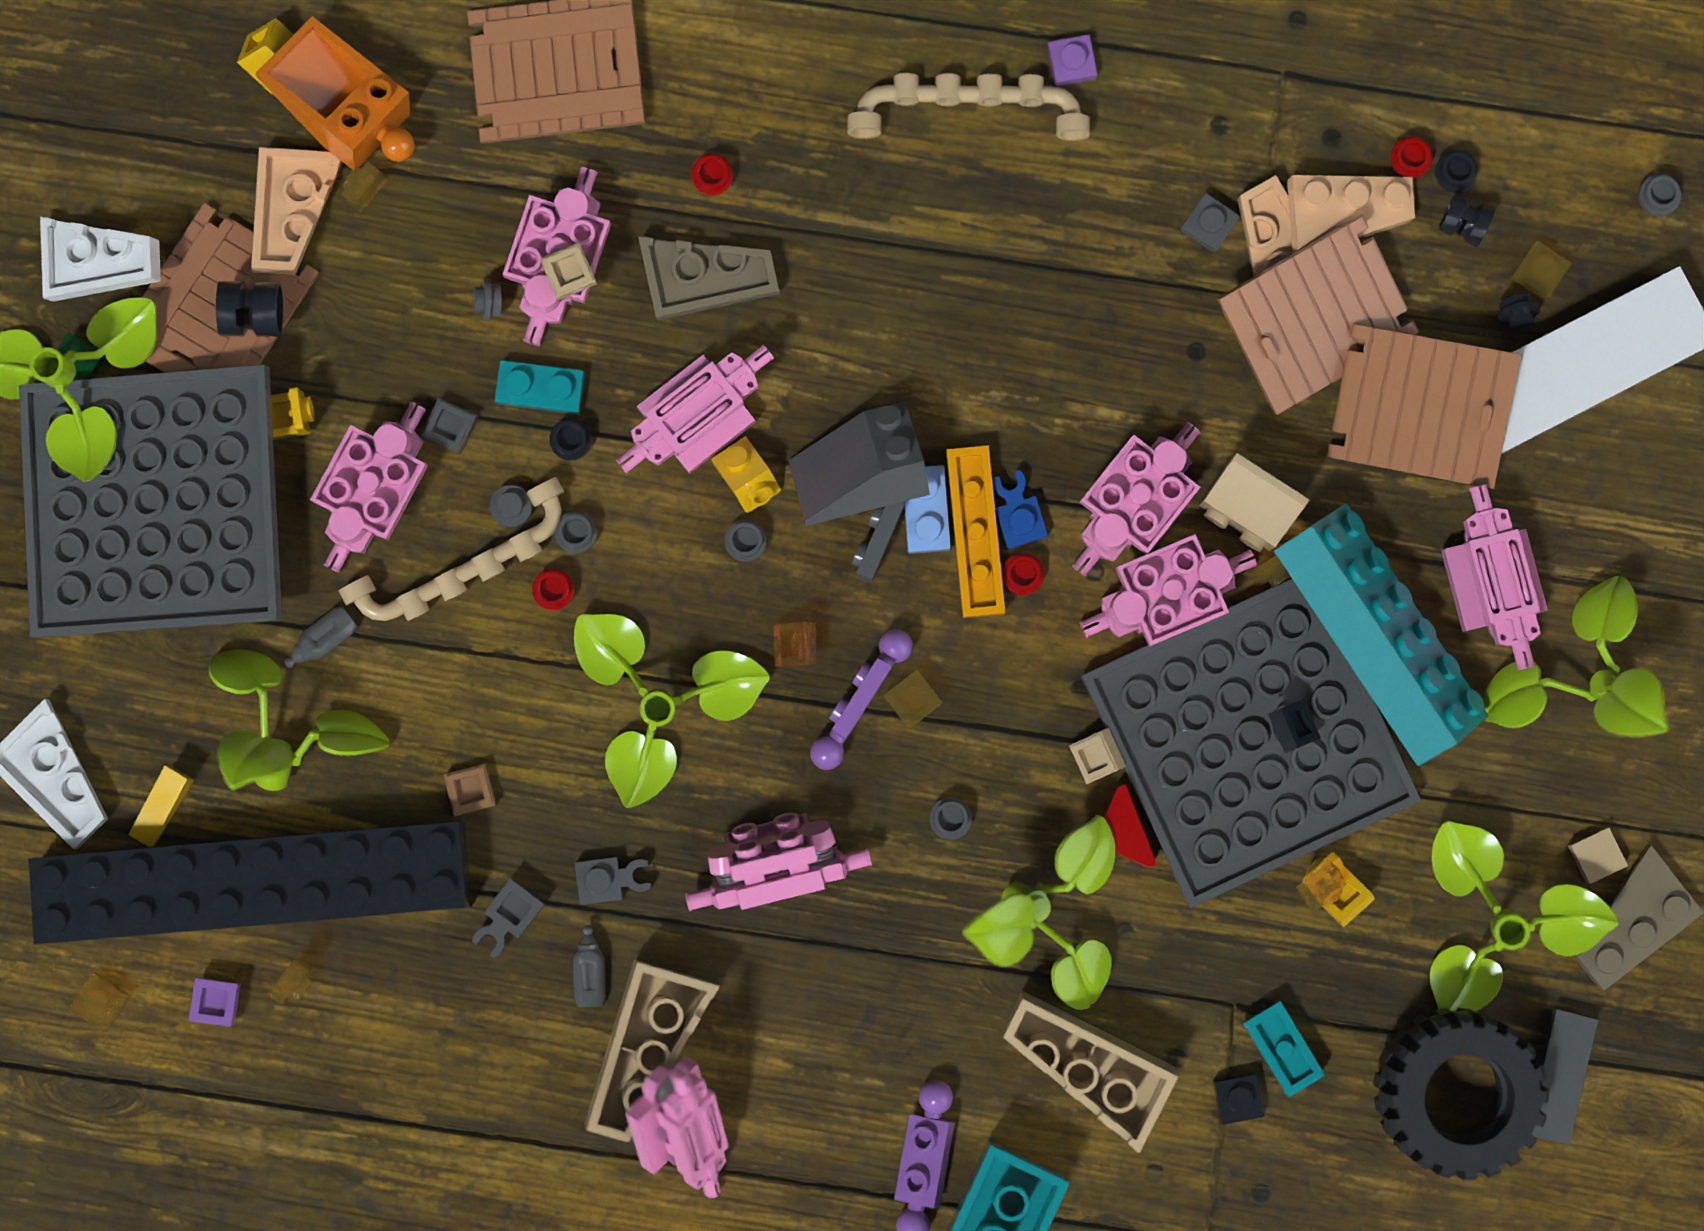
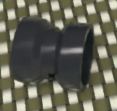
M1456 192L1444 212L1438 230L1448 235L1456 233L1463 236L1466 243L1478 247L1488 230L1495 209L1485 204L1474 205L1469 202L1467 196Z

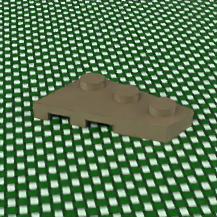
M638 236L657 320L780 294L770 250L725 245L709 246L678 240L671 242Z
M1646 845L1638 857L1640 858L1630 875L1625 877L1617 889L1618 893L1609 905L1619 921L1618 926L1608 932L1593 948L1585 953L1574 956L1599 990L1605 991L1704 914L1652 845Z

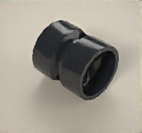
M244 281L218 282L216 291V323L220 336H245L248 330H252L256 337H280L282 335L284 305L280 281H256L252 288H248Z

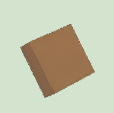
M486 764L444 775L454 816L497 806Z

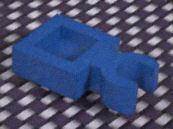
M1020 470L1014 473L1017 486L1013 490L1004 489L999 477L993 479L994 492L1006 504L995 508V513L1007 550L1048 537L1036 496L1027 499L1023 498L1022 492L1024 491L1026 481Z

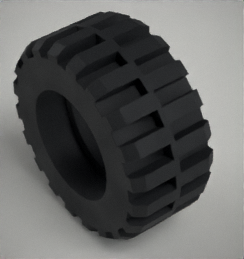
M1447 1008L1433 1010L1432 1017L1426 1018L1423 1015H1419L1410 1020L1413 1026L1407 1032L1399 1029L1391 1037L1396 1041L1392 1050L1383 1049L1379 1058L1384 1063L1382 1072H1375L1373 1085L1379 1089V1095L1373 1097L1375 1109L1382 1115L1383 1119L1380 1123L1385 1133L1415 1163L1445 1178L1450 1179L1453 1175H1456L1463 1181L1476 1180L1477 1173H1483L1489 1178L1500 1174L1499 1165L1504 1162L1511 1167L1522 1159L1517 1152L1524 1145L1532 1149L1538 1139L1531 1134L1536 1125L1544 1127L1547 1114L1540 1109L1541 1103L1549 1102V1089L1541 1083V1080L1546 1077L1543 1064L1534 1058L1535 1050L1529 1042L1519 1037V1033L1511 1027L1487 1014H1480L1471 1009L1458 1008L1456 1011H1450ZM1461 1054L1478 1056L1490 1065L1495 1076L1496 1091L1490 1110L1481 1121L1468 1129L1448 1132L1438 1128L1431 1122L1425 1111L1424 1095L1429 1078L1439 1065L1454 1056Z

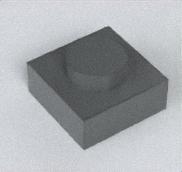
M1205 193L1180 230L1215 254L1240 216Z

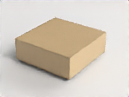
M580 243L540 259L557 300L597 284Z
M1109 728L1069 745L1086 784L1126 767Z
M1605 827L1568 845L1586 884H1591L1628 866L1609 827Z

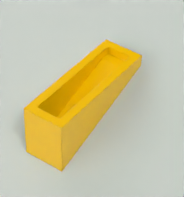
M165 765L128 835L153 848L193 784L194 779L173 766Z

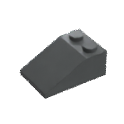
M905 401L860 413L788 460L806 526L930 495L924 460Z

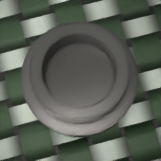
M1652 175L1639 188V203L1647 213L1653 216L1668 215L1678 207L1681 201L1680 186L1668 175Z
M482 279L480 287L473 288V312H480L482 321H489L490 317H499L502 301L500 283H491L490 279Z
M507 485L499 488L491 497L490 512L497 523L504 527L514 528L524 524L529 519L532 513V502L524 489L515 485Z
M579 511L568 512L561 517V522L555 531V538L563 550L573 554L583 553L594 545L597 538V527L589 515Z
M739 520L733 523L727 529L724 538L728 554L740 562H751L759 558L763 554L767 543L763 528L751 520Z
M948 797L939 800L932 807L929 822L937 836L946 840H955L968 832L972 822V815L969 807L962 800Z

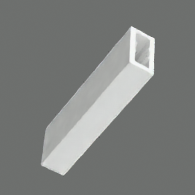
M1680 266L1512 352L1521 354L1522 358L1502 454L1704 350V310Z

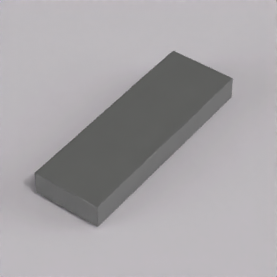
M1553 1008L1541 1064H1543L1546 1077L1541 1080V1083L1549 1089V1102L1541 1103L1540 1110L1547 1114L1544 1127L1536 1125L1531 1135L1569 1145L1598 1024L1597 1019Z

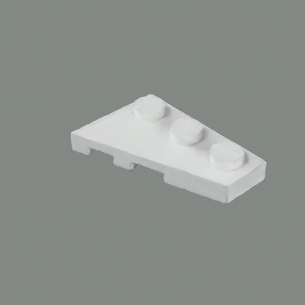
M40 217L43 298L50 301H59L161 281L159 240L145 235L111 229H99L84 224L66 223Z
M44 699L0 743V776L73 849H79L108 820V817L50 700Z

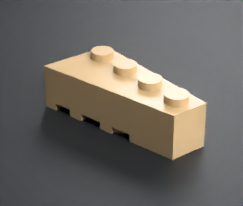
M636 959L633 960L584 1123L587 1131L629 1142L632 1133L626 1112L638 1098L644 1096L643 1084L650 1073L659 1066L668 1069L673 1067L690 1034L693 1033L699 1023L700 1017L719 989L720 986L718 984Z
M1021 991L1003 1027L1004 1039L1044 1073L1050 1075L1064 1087L1066 1092L1084 1104L1097 1115L1099 1120L1118 1133L1133 1149L1140 1153L1178 1079L1175 1066L1024 991Z

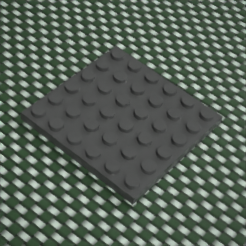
M252 365L73 380L66 387L67 391L79 404L81 412L90 407H101L112 417L117 430L116 447L110 462L98 476L87 482L79 480L73 474L59 467L52 460L46 446V433L51 423L60 415L73 414L71 407L56 392L55 388L45 383L19 385L31 638L282 621L269 366Z
M1293 579L1228 608L1229 613L1150 647L1147 645L1081 676L1104 728H1109L1125 762L1126 767L1123 769L1188 908L1203 903L1421 801L1374 700ZM1304 699L1321 738L1298 749L1284 753L1279 740L1274 734L1273 725L1268 714Z

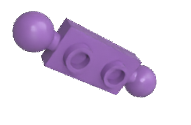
M892 629L883 634L879 642L880 656L876 659L873 666L867 662L863 664L852 684L858 687L857 691L850 701L842 697L829 717L830 720L835 722L828 736L818 738L810 749L811 760L818 768L831 770L840 765L844 757L843 743L884 682L893 665L906 660L910 656L913 643L911 637L905 631Z
M941 1080L928 1081L920 1089L919 1102L925 1110L924 1116L909 1114L894 1200L907 1202L908 1207L897 1218V1231H929L930 1220L924 1212L925 1207L940 1208L955 1122L941 1120L942 1113L950 1108L953 1101L951 1088Z

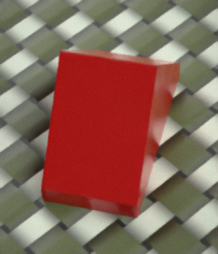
M1126 784L1114 788L1102 817L1106 820L1112 831L1115 842V854L1143 867L1149 868L1157 865Z

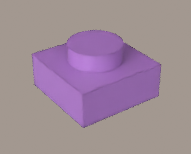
M1090 35L1048 42L1047 47L1055 87L1096 79L1097 71Z
M200 977L195 978L189 1021L229 1027L234 1026L241 983Z

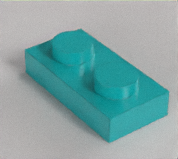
M500 360L495 403L580 415L585 372Z
M1281 1001L1274 1002L1242 1022L1287 1097H1291L1325 1076Z

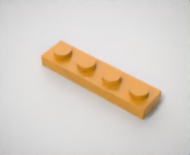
M989 445L947 449L946 456L962 617L1005 614Z

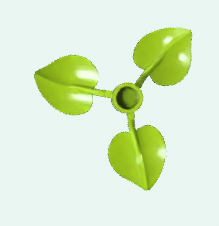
M128 298L109 304L99 310L89 322L86 331L88 340L99 348L96 351L73 352L70 350L64 355L53 348H43L37 337L25 330L13 329L0 332V396L11 400L20 399L19 385L35 384L36 379L55 388L56 392L71 407L73 414L60 415L51 423L46 433L47 450L52 460L59 467L83 482L94 479L110 462L116 447L117 430L112 417L105 409L94 406L81 412L79 404L67 391L66 386L75 377L76 369L74 362L77 360L100 359L104 355L110 364L122 369L133 368L145 362L152 354L157 341L156 304L151 299Z
M1614 576L1587 591L1575 605L1572 625L1576 634L1585 641L1597 639V649L1607 666L1606 670L1598 671L1592 676L1590 689L1587 690L1551 678L1541 679L1540 667L1535 662L1534 667L1517 671V664L1514 662L1501 669L1488 685L1483 703L1484 709L1489 716L1484 721L1495 723L1505 728L1526 726L1539 718L1546 706L1547 693L1544 687H1553L1585 697L1591 702L1597 700L1594 707L1596 721L1603 729L1610 733L1636 737L1667 732L1668 724L1664 707V691L1660 680L1655 674L1642 668L1630 669L1619 674L1620 667L1614 663L1606 648V640L1611 642L1624 640L1635 625L1638 608L1635 591L1631 583L1623 576Z
M582 614L576 620L574 646L578 661L584 672L597 683L613 685L621 679L625 671L635 684L639 694L643 697L640 713L644 721L649 724L646 736L637 731L621 733L609 744L605 755V768L608 777L616 789L623 806L626 808L635 807L656 796L668 784L675 772L677 765L675 747L666 739H653L657 726H663L673 718L675 706L700 694L699 703L705 714L719 721L734 720L751 709L762 689L769 681L768 672L752 658L733 651L719 650L707 653L695 662L692 668V676L698 687L691 688L675 697L667 690L661 688L649 691L636 671L631 667V665L641 660L645 651L644 635L635 622L617 614Z
M244 649L227 650L214 654L210 661L209 675L218 687L236 694H248L256 690L259 695L261 737L252 731L236 730L225 734L219 742L218 761L223 776L231 790L254 781L259 787L270 791H279L286 788L291 767L300 766L302 756L315 740H318V745L323 751L336 755L371 753L386 749L390 745L387 736L367 717L350 710H332L322 713L317 717L315 724L317 730L310 731L294 753L291 750L290 744L286 741L269 738L266 687H274L281 683L282 674L279 666L264 654Z
M1097 814L1089 822L1071 831L1059 845L1055 855V869L1058 877L1066 881L1065 883L1046 885L1039 882L1033 888L1022 882H1013L1005 888L1001 900L984 910L962 931L964 936L989 961L1000 966H1010L1020 961L1030 950L1033 943L1031 929L1040 928L1060 944L1068 954L1054 963L1051 971V981L1058 998L1066 1005L1077 1010L1090 1008L1091 1004H1094L1099 998L1110 976L1112 967L1111 956L1107 947L1094 939L1083 940L1074 949L1068 940L1046 924L1044 920L1048 917L1051 910L1046 894L1069 892L1074 886L1082 893L1091 894L1107 881L1115 862V842L1106 820Z
M1446 821L1439 827L1431 850L1432 868L1437 881L1447 892L1459 897L1469 894L1477 886L1495 913L1490 922V930L1496 940L1481 947L1477 953L1466 945L1457 944L1443 949L1436 955L1431 964L1429 976L1438 1009L1447 1008L1450 1011H1456L1458 1008H1466L1476 1012L1491 1002L1501 988L1503 972L1496 961L1484 958V956L1495 950L1501 951L1503 948L1515 950L1523 947L1530 937V931H1534L1537 924L1541 923L1539 935L1543 944L1549 950L1561 956H1575L1585 953L1593 948L1608 932L1618 926L1619 921L1616 915L1600 897L1583 887L1573 884H1559L1545 890L1539 898V909L1542 915L1534 916L1529 921H1525L1522 915L1515 910H1502L1484 883L1496 878L1502 870L1504 854L1499 841L1487 830L1473 825Z

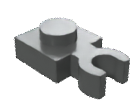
M618 857L576 862L575 870L580 905L622 900V887L626 886L637 892L651 889V883L639 884L633 877L634 871L639 867L649 866V861L644 859L634 860L625 869L619 868Z
M510 878L484 912L494 921L490 926L477 930L472 942L477 945L485 935L490 934L494 936L497 943L490 956L493 958L499 956L506 947V935L510 932L515 937L520 938L544 907L545 903Z

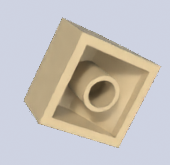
M1236 453L1225 464L1199 506L1206 510L1204 517L1223 529L1227 525L1231 526L1242 534L1239 539L1244 544L1261 552L1263 548L1271 551L1277 546L1309 499Z

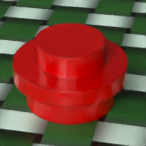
M1418 137L1402 138L1394 145L1390 153L1391 166L1401 177H1412V179L1421 177L1432 164L1431 148L1424 140Z
M706 154L694 163L691 170V178L694 187L700 193L707 196H717L724 193L730 187L733 180V171L730 163L723 156Z
M1018 553L1011 556L1002 568V581L1005 587L1016 595L1034 593L1041 586L1044 579V569L1041 562L1035 556L1028 553Z
M556 568L546 569L540 572L533 581V598L539 606L546 610H561L568 606L574 597V583L571 577L563 570Z

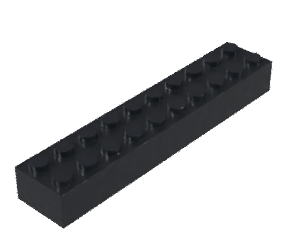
M465 822L28 858L34 945L471 907Z

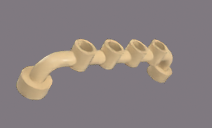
M901 73L894 76V85L875 86L865 92L858 102L857 111L848 115V134L850 136L873 138L881 134V115L873 112L874 107L880 102H894L904 106L915 105L918 102H936L942 106H954L960 102H977L982 106L1019 103L1026 107L1053 103L1059 105L1064 110V114L1056 118V136L1058 138L1081 140L1090 136V117L1081 114L1079 103L1073 94L1063 88L1044 86V78L1036 74L1019 77V86H1002L1001 76L983 74L977 77V86L960 85V76L956 74H940L935 78V85H919V77L916 74Z
M554 477L526 492L534 507L542 504L545 509V517L540 524L386 604H378L372 600L369 594L375 592L376 588L369 575L364 576L338 590L346 606L355 603L362 614L372 620L387 621L404 614L407 621H410L430 610L426 603L429 600L442 595L446 602L466 592L468 589L464 582L479 575L484 582L504 572L505 569L502 562L517 555L520 562L543 551L539 543L554 534L561 522L562 508L557 497L564 493L557 477Z

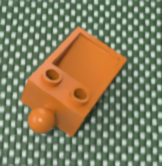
M313 16L256 72V77L316 140L353 171H356L380 145L383 154L395 162L405 161L413 154L415 142L412 135L407 130L398 128L410 115L409 92Z

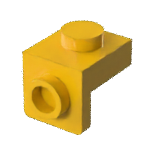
M298 387L289 388L287 393L271 395L273 440L310 434L309 422L315 421L311 397H304V392Z
M746 436L711 459L715 468L735 494L746 513L766 504L781 491L770 469Z
M1332 852L1326 858L1320 857L1309 866L1306 876L1303 878L1309 894L1343 928L1375 900L1373 894L1343 865L1340 857L1335 852Z

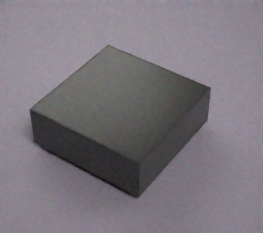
M438 398L420 436L460 455L478 416Z

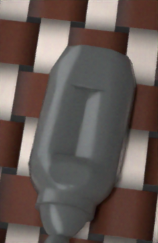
M342 606L333 608L302 632L298 643L294 645L291 657L285 659V665L292 668L295 662H308L311 659L316 660L324 657L350 637L358 626Z
M585 926L582 929L584 936L579 944H577L578 949L572 959L573 996L577 1007L604 1006L606 1000L605 957L599 949V944L591 935L593 928Z

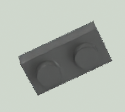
M905 502L874 510L868 526L875 528L869 544L861 541L852 561V565L858 567L856 572L857 578L872 583L902 514Z

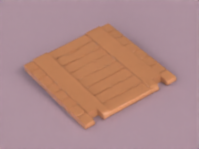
M555 0L467 12L468 25H483L484 35L470 37L477 116L479 118L492 117L493 127L479 129L480 143L645 124L633 0Z
M204 203L171 252V255H169L161 267V281L151 283L142 298L154 301L157 313V341L152 354L145 362L163 373L260 365L278 337H256L252 330H248L245 336H220L216 323V291L218 282L244 281L248 288H252L256 281H280L283 291L284 329L316 280L319 271L306 265L300 276L252 273L254 232L228 216L225 217L219 227L214 226L210 222L217 210Z
M1363 214L1217 298L1267 402L1276 415L1343 377L1348 350L1363 353L1365 340L1351 338L1353 324L1411 335L1418 333L1413 319L1400 325L1396 316L1402 314L1408 308L1374 237L1361 243L1357 234L1369 227Z
M1353 324L1351 338L1365 340L1363 353L1355 350H1348L1332 426V431L1346 434L1344 446L1329 444L1326 457L1481 486L1487 484V488L1494 489L1522 355Z

